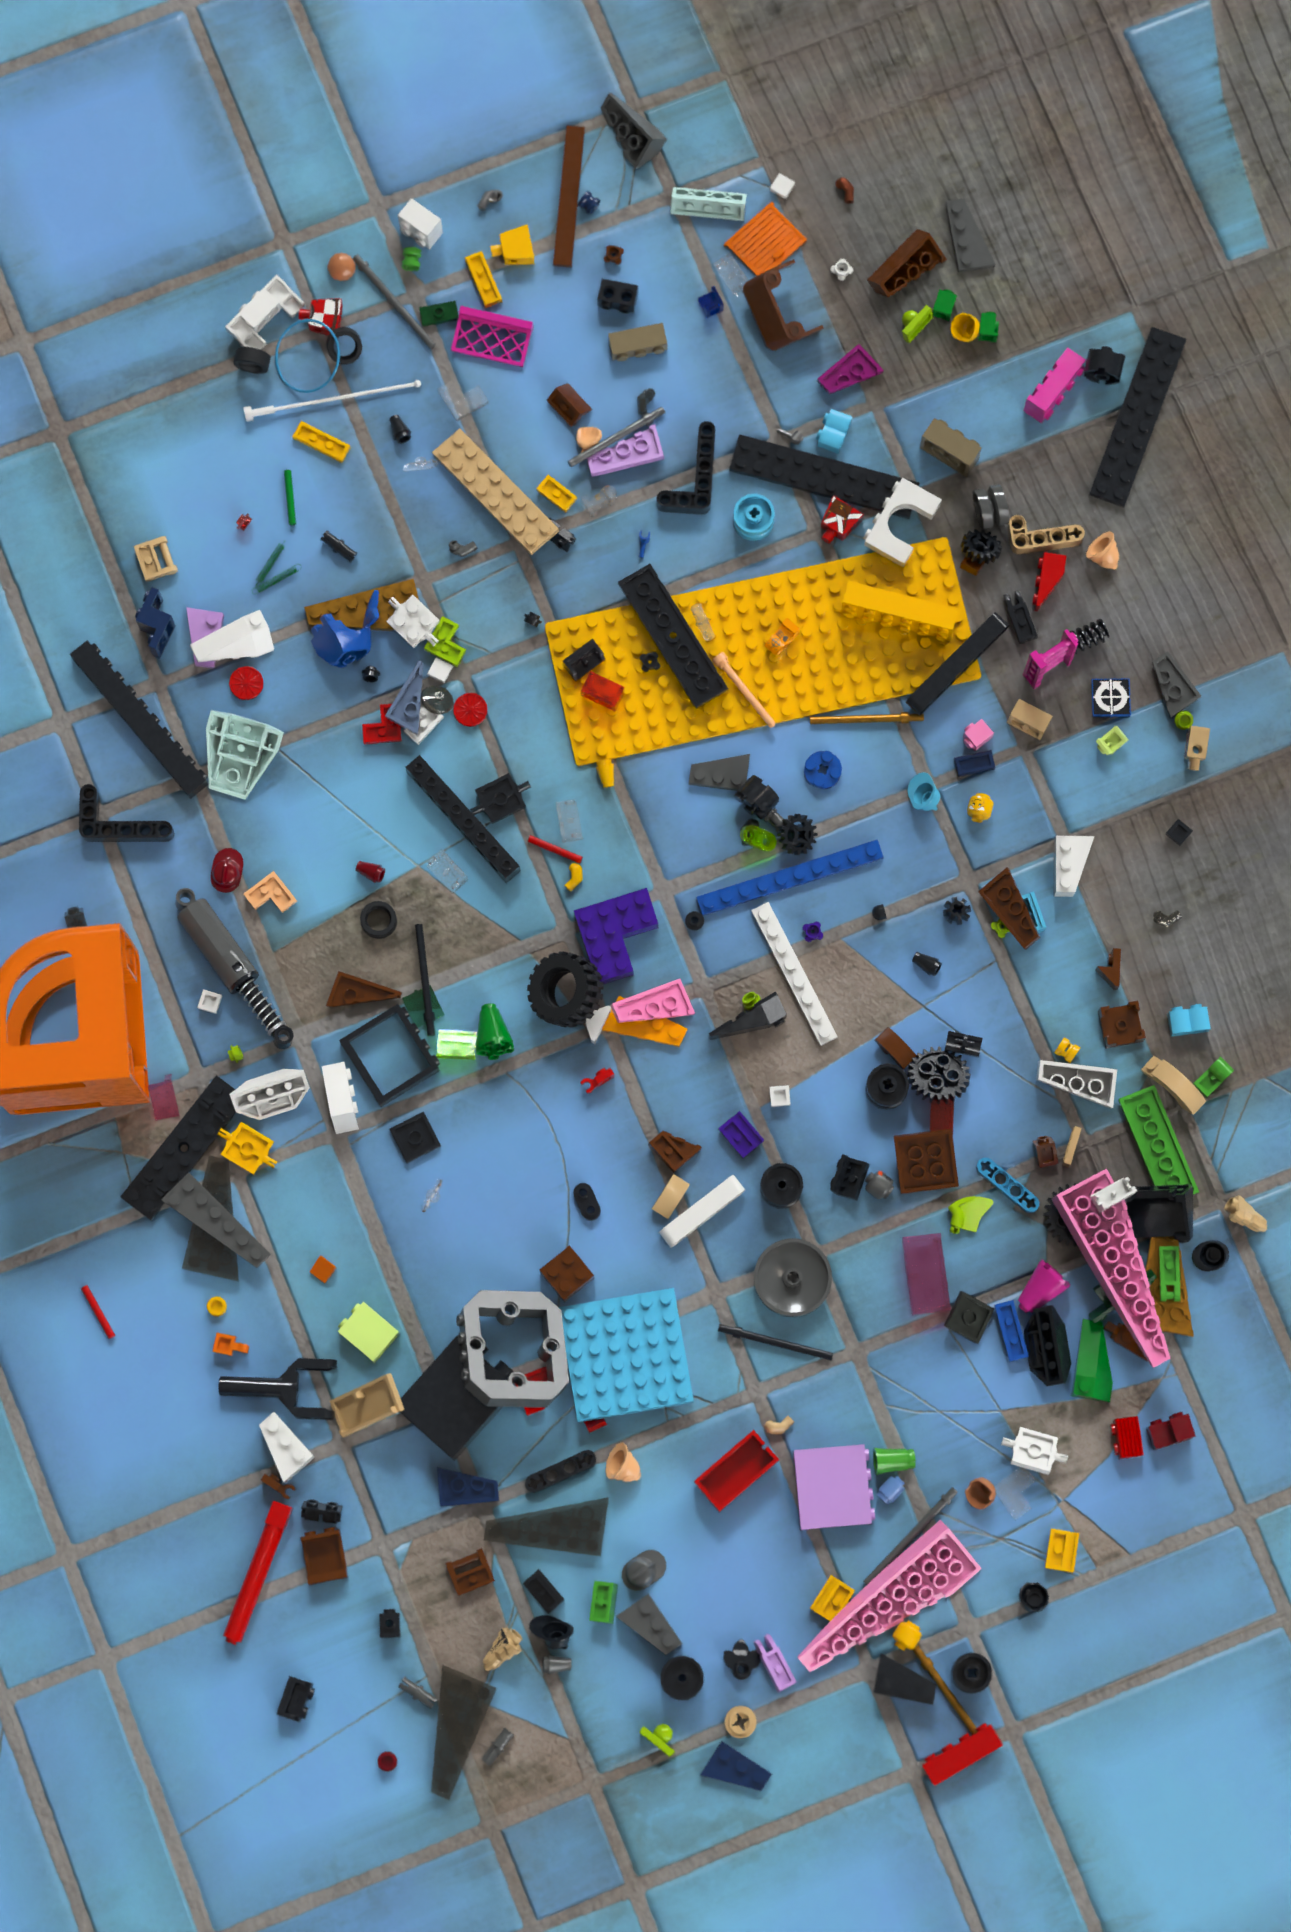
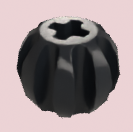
M957 897L951 898L952 903L946 901L944 907L947 909L943 910V916L949 917L947 922L952 924V921H956L957 925H961V919L968 921L970 915L967 913L971 912L970 905H964L967 902L964 898H962V901H958ZM954 908H955L956 910H959V909H960V910H961V911H960V914H959L958 912H955V913H954V912H953V911H954Z

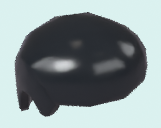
M1027 1582L1021 1587L1018 1598L1020 1605L1028 1612H1040L1048 1605L1049 1594L1047 1589L1040 1583Z

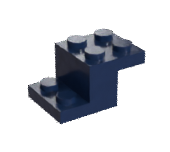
M151 587L150 592L147 591L143 598L144 604L142 608L137 610L135 618L140 631L150 635L148 646L152 655L160 659L176 625L170 614L159 610L163 602L162 596L158 589Z

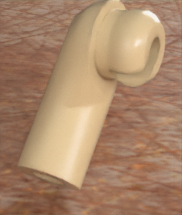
M787 1415L781 1423L769 1420L765 1423L764 1427L770 1434L781 1435L786 1432L794 1421Z

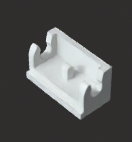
M1128 1177L1122 1178L1090 1196L1099 1213L1137 1192L1135 1186H1130V1179Z

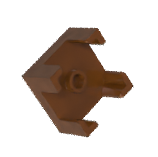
M1138 1001L1128 1002L1127 1005L1110 1008V1006L1100 1007L1098 1015L1105 1049L1140 1043L1145 1040V1031L1141 1028L1138 1014L1140 1011Z

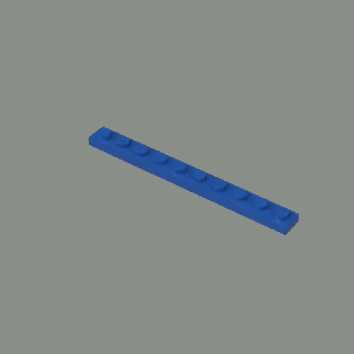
M877 839L700 895L696 899L701 914L704 916L881 860L884 857Z

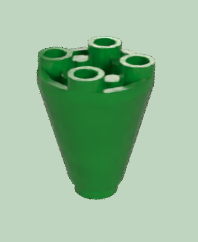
M493 1003L481 1006L475 1045L476 1054L488 1056L489 1060H496L499 1058V1055L514 1052L511 1035L499 1009Z

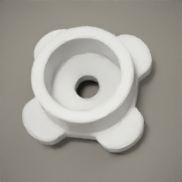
M840 259L836 265L831 267V272L835 273L838 279L843 281L848 274L853 273V268L849 266L845 259Z

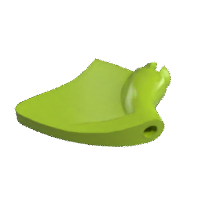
M971 1196L961 1198L947 1207L952 1215L949 1231L953 1234H959L960 1229L977 1232L979 1221L993 1205V1200L985 1197Z

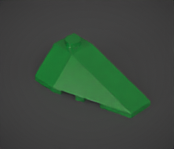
M1082 1319L1071 1396L1110 1403L1113 1381L1103 1324L1098 1321L1093 1323L1092 1320Z

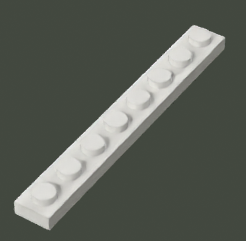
M769 902L751 910L819 1045L822 1046L836 1039L838 1036Z

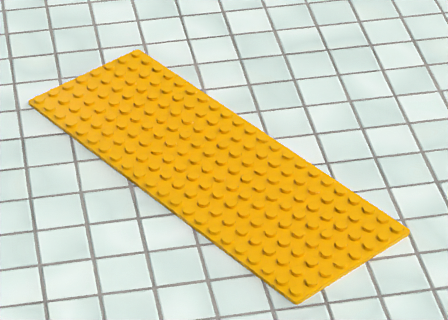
M946 537L910 544L914 548L904 568L884 556L872 552L671 596L710 660L712 661L718 654L724 652L728 657L729 666L774 720L775 724L913 694L972 635L949 542ZM848 581L959 608L951 640L941 641L936 639L935 636H921L915 631L905 632L900 630L899 627H885L879 622L873 621L870 623L863 621L860 617L849 618L844 616V613H841V608ZM631 605L545 624L577 766L767 726L766 722L725 671L716 666L715 668L727 685L728 691L695 709ZM788 618L800 628V632L776 656L765 647V644L782 625V622ZM674 632L670 633L669 637L672 639L676 638L677 636ZM593 639L603 651L606 660L575 682L563 667V660ZM656 652L660 668L644 672L640 656ZM978 659L952 685L979 680L981 678V671Z

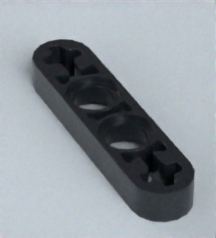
M591 1450L575 1454L528 1476L525 1480V1487L531 1493L546 1489L593 1467L596 1463V1455ZM585 1454L593 1456L591 1464L584 1462L581 1464L583 1468L579 1469L575 1458L579 1457V1461L584 1459ZM573 1462L575 1470L572 1473H567L564 1470L565 1463ZM549 1470L556 1471L557 1479L554 1481L547 1480L546 1473ZM543 1474V1479L547 1484L543 1486V1483L540 1482L537 1484V1489L529 1488L530 1479L534 1478L537 1481L541 1479L538 1475Z

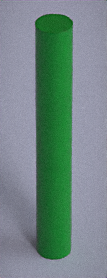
M285 470L284 479L289 525L293 526L296 525L292 474L291 470Z

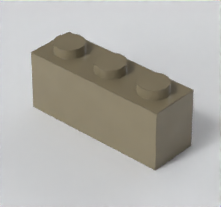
M663 323L608 333L613 361H625L629 357L634 356L641 358L649 353L660 354L667 350V339Z

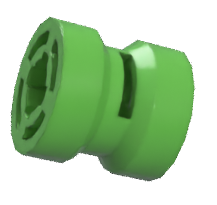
M416 247L404 248L402 268L407 271H418L420 269L419 258L421 257V250Z

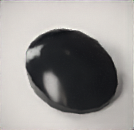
M1218 1240L1202 1242L1192 1252L1193 1264L1202 1271L1218 1270L1224 1267L1229 1260L1227 1246Z

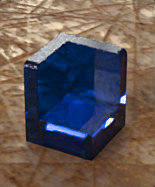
M715 286L711 287L710 293L698 298L706 318L724 311V304Z

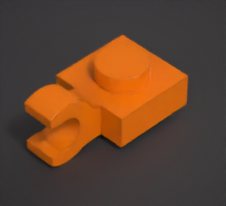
M216 1333L212 1352L233 1356L234 1351L248 1354L249 1346L237 1343L236 1336Z

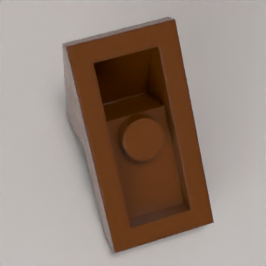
M1113 948L1111 954H1108L1107 965H1111V967L1097 966L1095 969L1113 990H1118L1120 986L1121 949Z

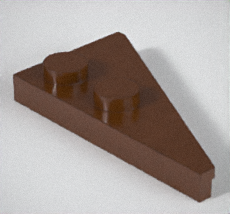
M338 971L326 1006L331 1008L401 998L402 992Z

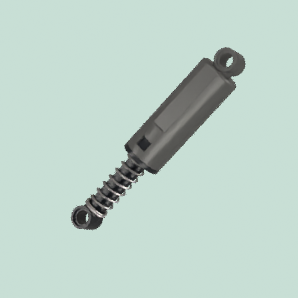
M180 889L176 894L175 905L181 911L177 918L229 992L231 994L239 992L240 995H244L243 1000L249 1002L248 1007H253L252 1012L257 1013V1019L262 1020L261 1025L266 1026L265 1030L268 1031L269 1036L273 1037L274 1045L279 1049L289 1048L292 1044L294 1033L290 1027L285 1026V1021L279 1019L280 1015H276V1009L273 1010L271 1008L272 1003L268 1004L266 1001L267 997L264 998L262 995L263 991L258 990L257 987L259 985L253 983L259 976L257 970L207 900L204 898L195 900V894L191 889ZM183 897H187L190 899V901L188 903H184L180 899ZM284 1034L288 1037V1040L282 1041L278 1036Z

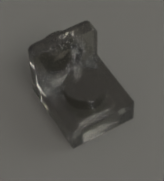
M71 907L67 909L68 912L64 913L67 928L87 926L83 908Z

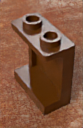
M335 1527L323 1529L324 1533L316 1534V1531L305 1532L304 1537H300L309 1585L349 1578L341 1531L336 1530Z

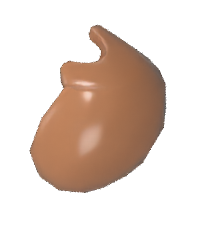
M337 253L329 259L327 269L333 279L347 281L354 275L356 266L351 256L345 253Z
M980 1477L970 1482L965 1490V1495L972 1507L985 1509L993 1503L996 1497V1489L988 1479Z

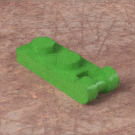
M1159 1246L1160 1301H1166L1167 1299L1180 1301L1179 1246ZM1166 1286H1173V1292H1167Z

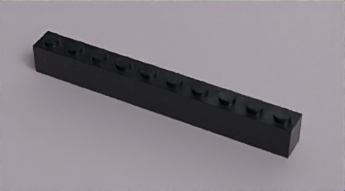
M88 640L70 653L73 661L190 799L208 786L206 781L207 775L202 769L197 770L195 768V761L190 755H184L182 752L184 748L178 741L173 742L170 738L172 734L166 727L161 728L158 724L160 722L158 717L154 713L150 715L146 710L148 708L146 703L134 696L136 692L130 685L126 686L123 683L125 679L119 671L114 672L111 669L112 663L107 657L102 658L99 653L101 651L95 643L91 645Z

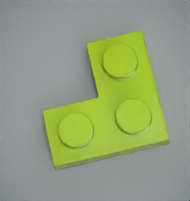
M442 616L432 633L439 642H435L436 645L433 646L428 641L424 650L458 667L466 653L465 648L451 642L459 628V624Z

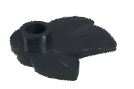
M743 1639L738 1640L734 1644L732 1651L726 1650L723 1653L725 1665L731 1668L733 1676L740 1680L748 1678L751 1670L758 1667L761 1661L757 1650L749 1651ZM739 1666L744 1668L742 1673L738 1671Z

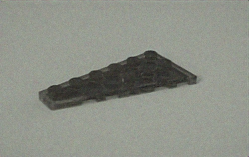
M209 1156L202 1186L234 1217L229 1160ZM193 1223L182 1269L239 1282L237 1254Z
M609 1497L487 1520L483 1541L601 1557Z
M443 1664L431 1793L450 1800L497 1688Z

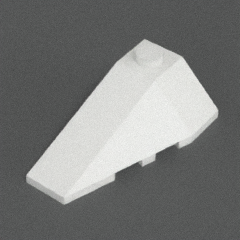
M260 610L243 616L190 644V648L198 662L219 661L227 658L239 659L240 657L256 658L274 651L269 627Z

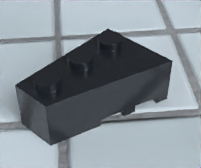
M880 1653L873 1693L930 1705L933 1704L937 1684Z

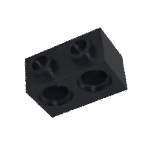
M602 278L597 304L605 310H611L612 308L622 313H634L638 296V285ZM606 293L613 295L611 298L604 297ZM623 297H630L631 300L628 301V302H625V301L622 300V298H623Z

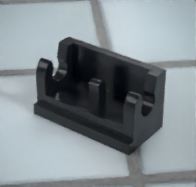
M591 639L564 659L563 667L576 682L606 660L603 651Z
M540 1569L523 1583L548 1614L565 1601Z

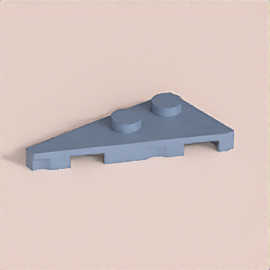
M420 660L385 715L387 719L416 735L419 732L423 663Z

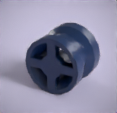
M587 191L579 200L578 207L584 208L586 213L591 215L597 209L601 200L594 198L592 193Z

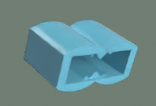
M831 409L829 414L826 413L822 422L825 426L823 430L819 429L816 436L818 447L839 454L852 422V416Z
M1202 1004L1191 1005L1190 1009H1183L1181 1006L1174 1007L1167 1013L1171 1037L1209 1032L1211 1029L1207 1007H1202Z

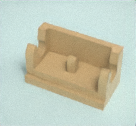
M1019 699L1007 723L1041 740L1053 716Z

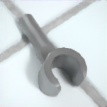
M780 428L777 430V433L786 436L795 445H798L803 440V435L799 431L792 435Z

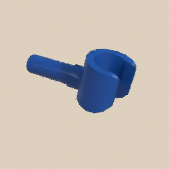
M641 530L639 532V541L641 542L639 558H644L646 543L650 541V532L648 531V536L644 538L642 537Z

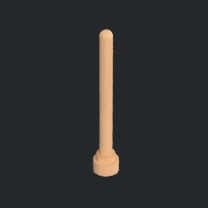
M721 652L712 660V663L725 671L770 728L774 727V720L729 666L728 657L725 653Z

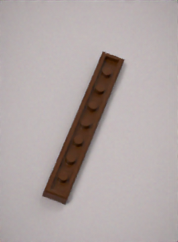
M566 126L553 266L572 268L585 127Z

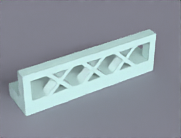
M673 187L670 214L744 221L747 194Z

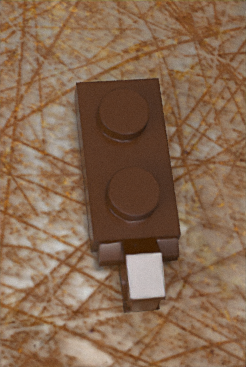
M1109 1321L1105 1324L1103 1329L1112 1334L1110 1338L1113 1342L1144 1361H1148L1124 1324L1118 1323L1116 1326Z

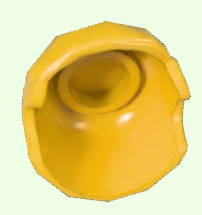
M960 313L952 320L950 331L955 339L962 342H970L978 336L980 323L973 315Z

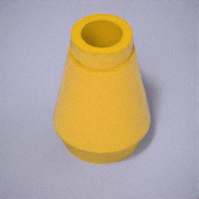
M611 759L596 762L597 767L595 768L603 788L614 786V764H612Z

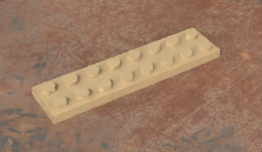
M460 428L432 452L433 456L531 556L559 532V528Z

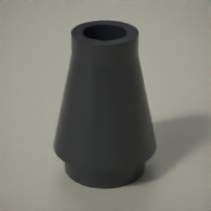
M394 415L390 417L389 421L394 440L399 444L409 441L411 439V431L400 416Z
M916 952L912 959V962L916 963L929 976H936L942 966L938 958Z

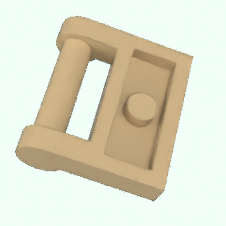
M166 536L134 546L146 582L178 572L177 566L174 565ZM156 546H160L167 566L161 569L154 549Z

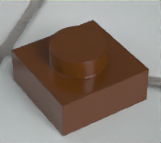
M965 557L959 568L976 576L985 562L982 561L979 564L978 560L972 562L971 557Z

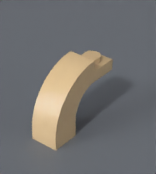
M1153 1056L1141 1069L1145 1075L1162 1085L1176 1099L1180 1107L1192 1115L1206 1102L1199 1090L1167 1061H1161Z

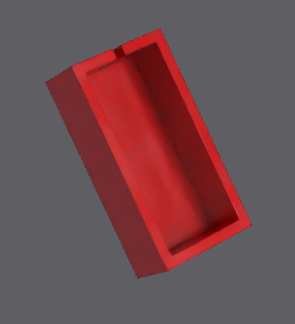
M754 1430L694 1480V1484L719 1513L779 1462L778 1457L768 1446L765 1450L762 1448L765 1442Z

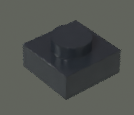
M1178 819L1165 835L1181 846L1193 830Z

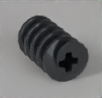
M1097 619L1096 623L1090 622L1089 626L1083 625V630L1077 628L1076 633L1072 630L1070 631V633L1073 632L1078 639L1077 648H1080L1082 652L1084 651V645L1090 649L1091 642L1097 646L1098 639L1104 643L1105 636L1109 638L1106 625L1101 619Z

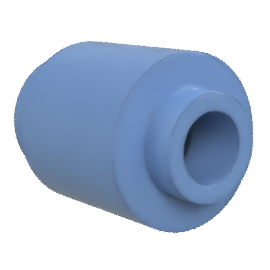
M890 1476L878 1489L879 1492L876 1495L885 1504L889 1505L890 1502L893 1503L905 1490L903 1487L905 1483L898 1476L894 1478Z

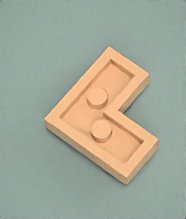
M274 871L243 894L255 910L269 899L275 903L282 913L297 902L296 898Z

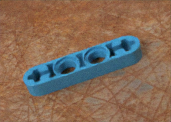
M985 1157L978 1161L976 1165L977 1172L1027 1213H1033L1038 1209L1039 1199L993 1160ZM986 1162H988L990 1164L989 1169L992 1171L994 1170V1168L997 1169V1171L994 1172L991 1178L988 1176L991 1174V1172H989L988 1170H981V1163L985 1164ZM997 1174L1005 1176L1006 1181L1004 1184L996 1183L995 1176ZM1013 1186H1017L1021 1190V1194L1017 1197L1010 1194V1188ZM1024 1193H1026L1027 1196L1025 1198L1028 1201H1035L1033 1204L1035 1208H1027L1026 1201L1022 1200V1202L1020 1203L1018 1200H1020Z

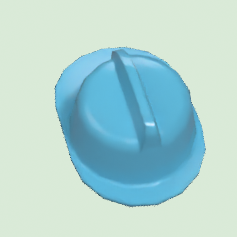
M925 772L915 775L911 779L907 790L914 809H922L924 811L938 810L937 804L941 797L932 777Z

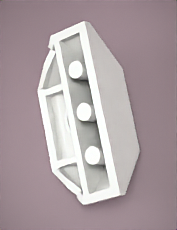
M281 1069L247 1080L230 1093V1097L236 1113L262 1120L297 1108L310 1087L304 1070Z

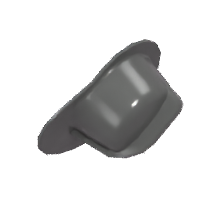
M646 1550L628 1561L622 1570L624 1584L632 1590H643L664 1575L666 1570L664 1556L658 1551Z

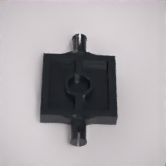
M508 773L475 789L480 805L470 809L473 815L484 811L491 823L494 824L526 808L521 792L531 788L528 781L517 785Z

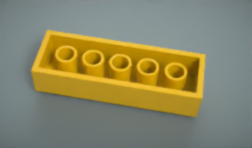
M848 581L841 613H844V616L849 618H855L856 616L862 618L865 622L872 623L875 621L885 627L895 626L905 632H910L911 630L921 636L931 635L935 636L938 640L947 641L951 640L959 608Z

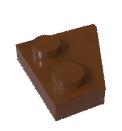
M665 1131L659 1133L648 1143L649 1147L673 1173L702 1149L700 1145H693L686 1142L685 1139L674 1137Z

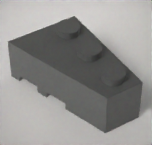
M649 1594L616 1616L665 1655L682 1645V1642Z

